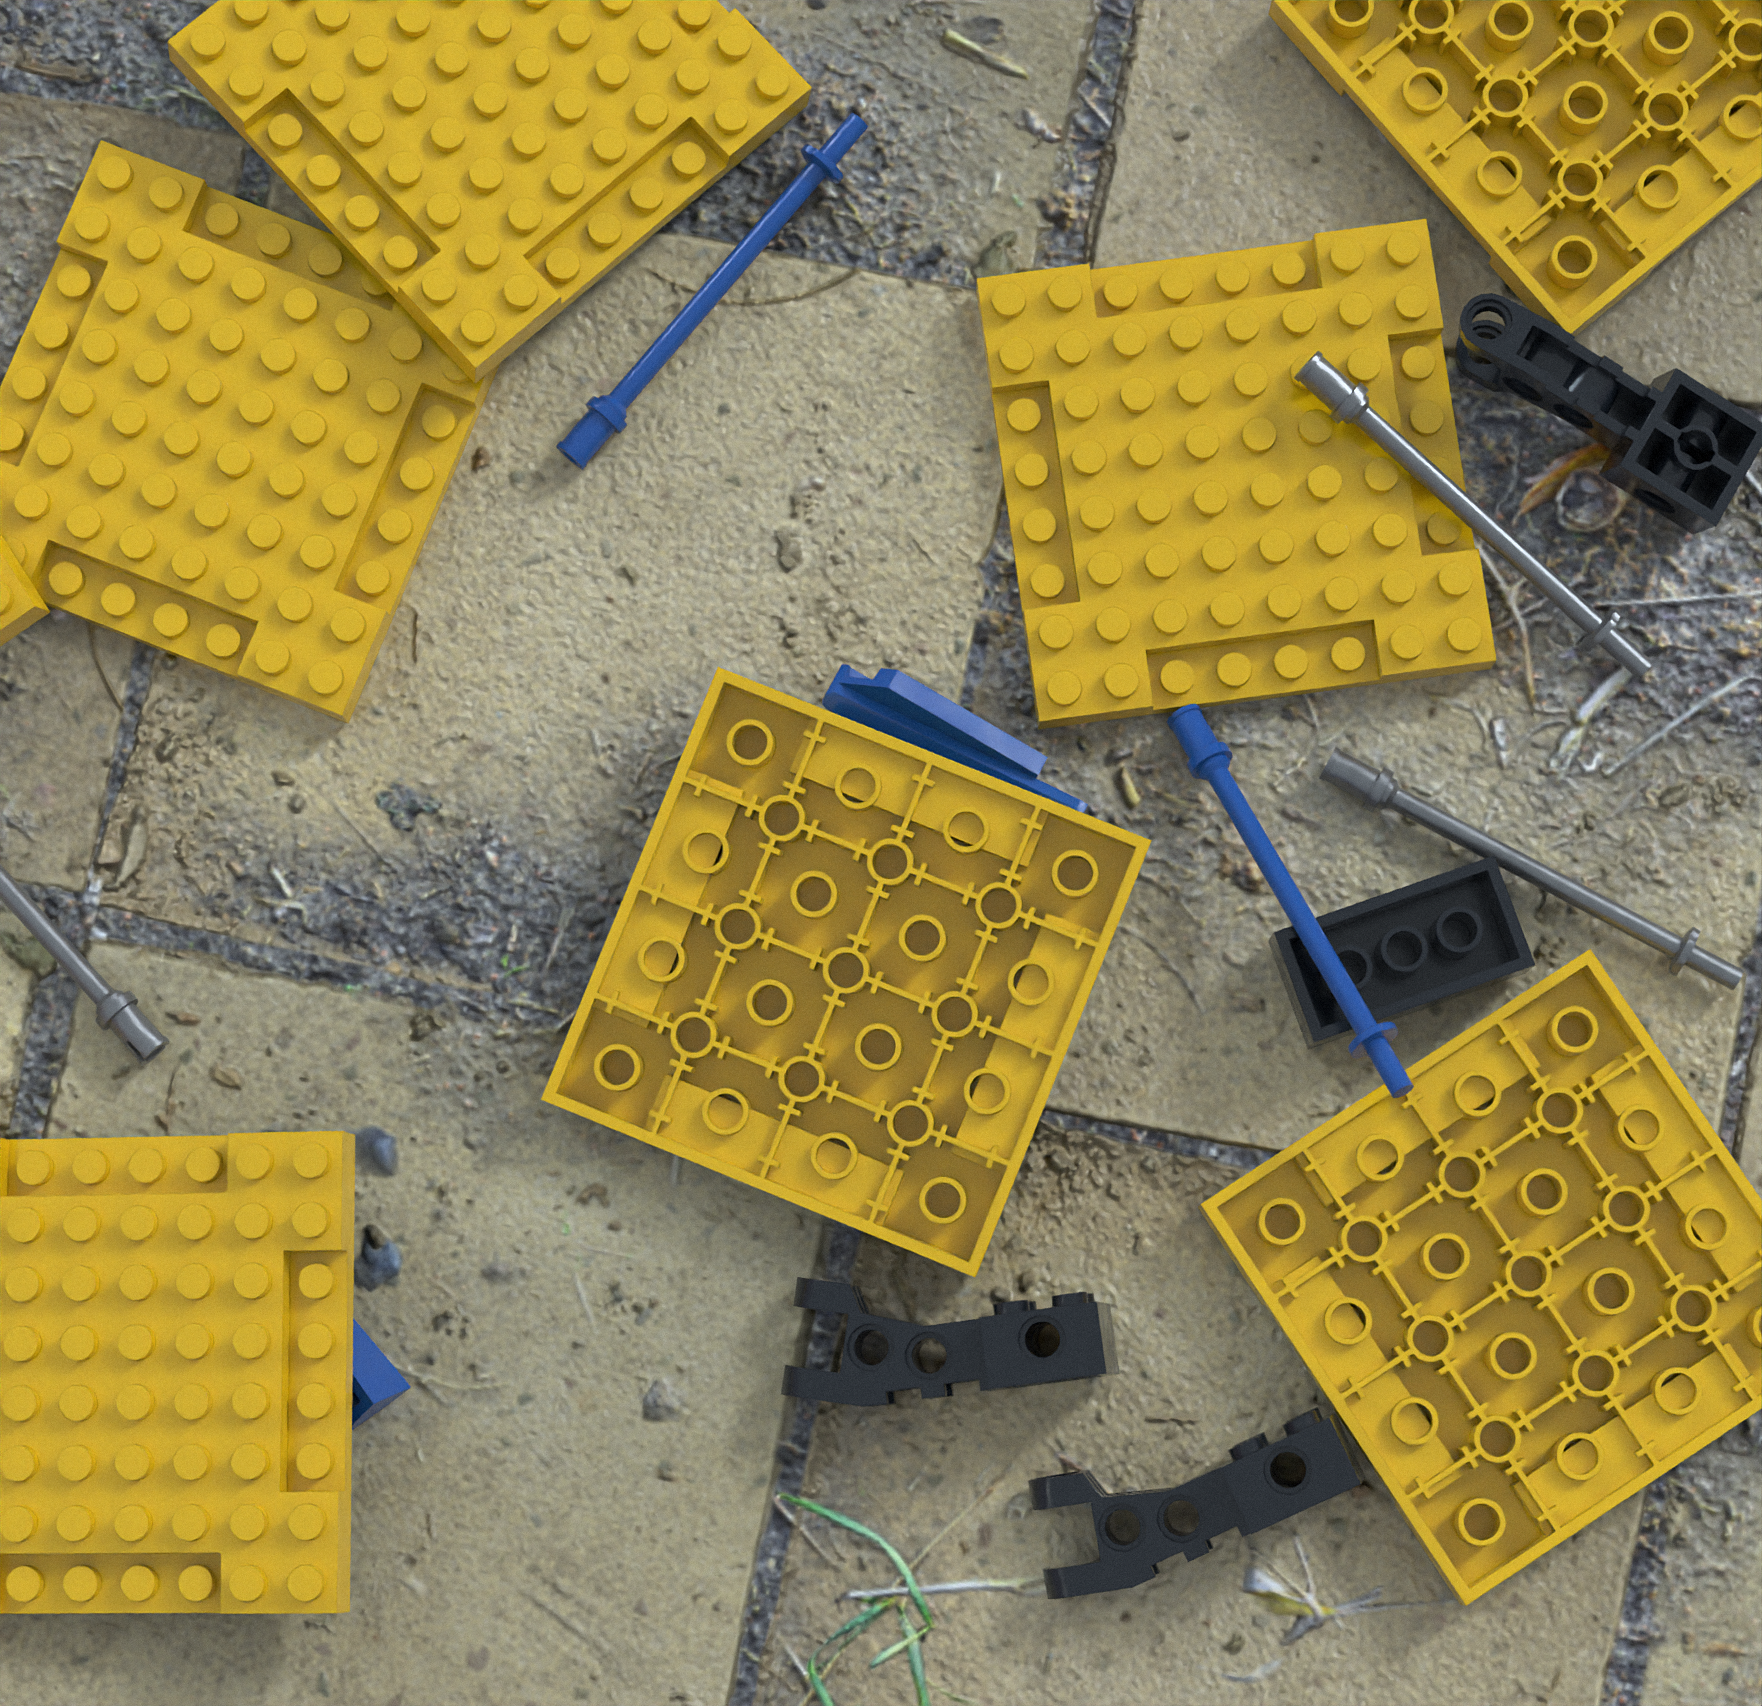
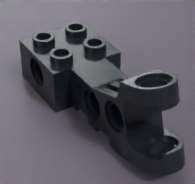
M1493 293L1480 294L1472 298L1463 308L1459 322L1460 334L1455 348L1456 364L1461 373L1493 392H1510L1565 420L1612 450L1598 475L1689 533L1696 534L1717 526L1762 447L1761 421L1678 368L1654 378L1650 386L1647 387L1623 372L1624 367L1605 355L1600 357L1574 340L1575 336L1503 296ZM1490 311L1502 317L1505 326L1491 320H1478L1473 323L1472 320L1478 314ZM1468 348L1493 363L1481 365L1474 362L1468 354Z
M797 1277L793 1306L848 1314L840 1372L785 1365L781 1395L861 1407H875L897 1404L895 1395L897 1391L921 1388L922 1399L954 1396L953 1384L979 1381L980 1391H994L1118 1375L1120 1373L1111 1307L1108 1303L1095 1301L1094 1293L1076 1292L1051 1296L1052 1308L1037 1309L1036 1301H1010L993 1304V1316L926 1326L870 1314L860 1286ZM1052 1324L1058 1330L1060 1344L1057 1351L1050 1356H1046L1040 1350L1038 1344L1039 1335L1047 1325ZM873 1331L881 1332L888 1342L887 1356L876 1365L869 1363L862 1353L863 1341ZM932 1339L940 1341L947 1353L944 1366L935 1373L926 1371L919 1360V1352L922 1346Z
M1318 1407L1286 1421L1282 1425L1286 1432L1285 1435L1269 1442L1265 1433L1262 1432L1238 1443L1228 1450L1232 1458L1231 1460L1175 1487L1107 1493L1089 1469L1028 1480L1033 1510L1091 1502L1100 1556L1095 1561L1061 1568H1044L1043 1575L1047 1599L1068 1598L1133 1588L1155 1578L1160 1573L1157 1565L1158 1562L1182 1551L1188 1562L1201 1557L1214 1548L1210 1540L1211 1538L1234 1527H1238L1242 1537L1248 1534L1252 1535L1360 1485L1365 1478V1474L1336 1413L1333 1412L1322 1417ZM1291 1452L1300 1456L1306 1467L1305 1478L1299 1481H1289L1283 1478L1278 1472L1276 1465L1278 1455ZM1183 1500L1194 1505L1199 1515V1523L1194 1531L1187 1533L1179 1532L1172 1527L1167 1516L1171 1503ZM1128 1510L1138 1518L1140 1533L1136 1540L1130 1542L1121 1541L1112 1534L1110 1518L1113 1512Z

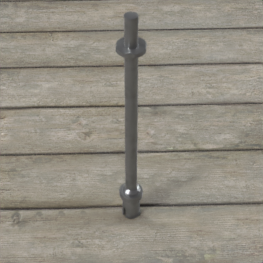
M1317 351L1300 369L1294 379L1298 382L1300 381L1332 411L1329 415L1330 418L1337 424L1341 421H1344L1346 424H1356L1587 633L1581 643V648L1585 652H1589L1599 644L1637 679L1651 667L1653 661L1615 628V625L1622 616L1617 609L1607 612L1604 616L1599 614L1371 408L1369 397L1366 395L1369 389L1361 382L1357 385L1352 383L1327 361L1320 351Z
M1335 747L1319 779L1326 780L1364 801L1363 808L1371 812L1375 808L1379 810L1390 808L1484 859L1495 856L1499 867L1671 957L1668 973L1673 976H1677L1681 968L1686 965L1731 990H1734L1739 983L1744 970L1696 945L1700 930L1697 928H1691L1682 938L1399 788L1397 779L1392 777L1394 771L1384 767L1381 772L1363 761L1344 753L1340 748Z
M0 865V899L96 1004V1014L98 1015L95 1020L103 1031L110 1029L136 1057L137 1062L141 1066L152 1061L166 1048V1045L169 1044V1039L163 1036L136 1006L138 1003L136 996L131 991L124 993L121 990H113Z

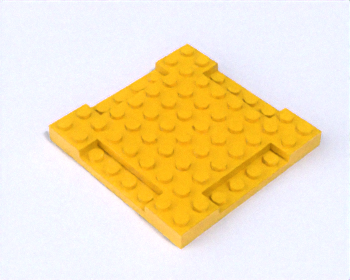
M218 0L167 41L170 61L474 383H477L808 106L812 89L736 8L729 13L717 0Z
M1762 0L1271 1L1268 15L1341 97L1345 93L1349 95L1491 256L1488 264L1526 307L1575 337L1644 281L1655 267L1762 180Z
M101 140L56 241L61 247L0 386V534L47 606L349 724L500 363L477 383H474L335 235L210 188L204 179Z
M1427 219L1314 233L1313 239L1310 241L1090 270L1088 263L977 278L976 294L1038 730L1174 712L1189 704H1197L1200 708L1492 668L1497 659L1479 549H1475L1472 529L1356 424H1346L1344 421L1337 424L1329 417L1332 411L1300 381L1298 382L1294 379L1295 375L1317 351H1320L1323 357L1352 383L1357 385L1361 382L1369 389L1366 395L1369 397L1370 407L1466 492L1441 337L1444 326Z
M717 667L541 1100L976 1277L1152 840Z
M1591 949L1407 1068L1405 1072L1414 1087L1406 1095L1393 1098L1384 1083L1198 1206V1209L1261 1304L1266 1306L1395 1501V1507L1459 1604L1467 1606L1762 1409V1200Z
M345 1131L228 1133V1135L10 1140L0 1138V1614H323L350 1612L355 1134Z

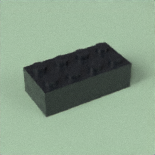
M1495 856L1316 917L1377 1024L1395 1020L1526 974L1535 966ZM1290 926L1274 932L1268 942L1307 1049L1309 1050L1355 1034L1294 927Z

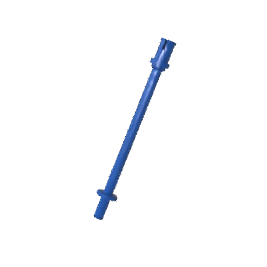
M850 113L819 150L809 144H805L800 151L807 165L609 395H601L599 398L592 396L585 404L588 411L563 441L556 445V448L574 465L583 470L587 466L588 461L614 432L621 434L627 427V423L624 421L627 418L626 409L823 179L835 184L840 183L843 179V174L836 164L868 128L867 124L858 115Z
M1189 704L1179 708L1171 714L1167 724L1176 735L1189 759L1187 768L1193 778L1209 781L1357 1035L1348 1046L1350 1055L1355 1059L1369 1056L1392 1097L1399 1098L1406 1095L1413 1089L1414 1085L1390 1046L1393 1039L1399 1034L1398 1028L1393 1022L1377 1024L1228 770L1233 757L1228 745L1217 740L1197 704Z

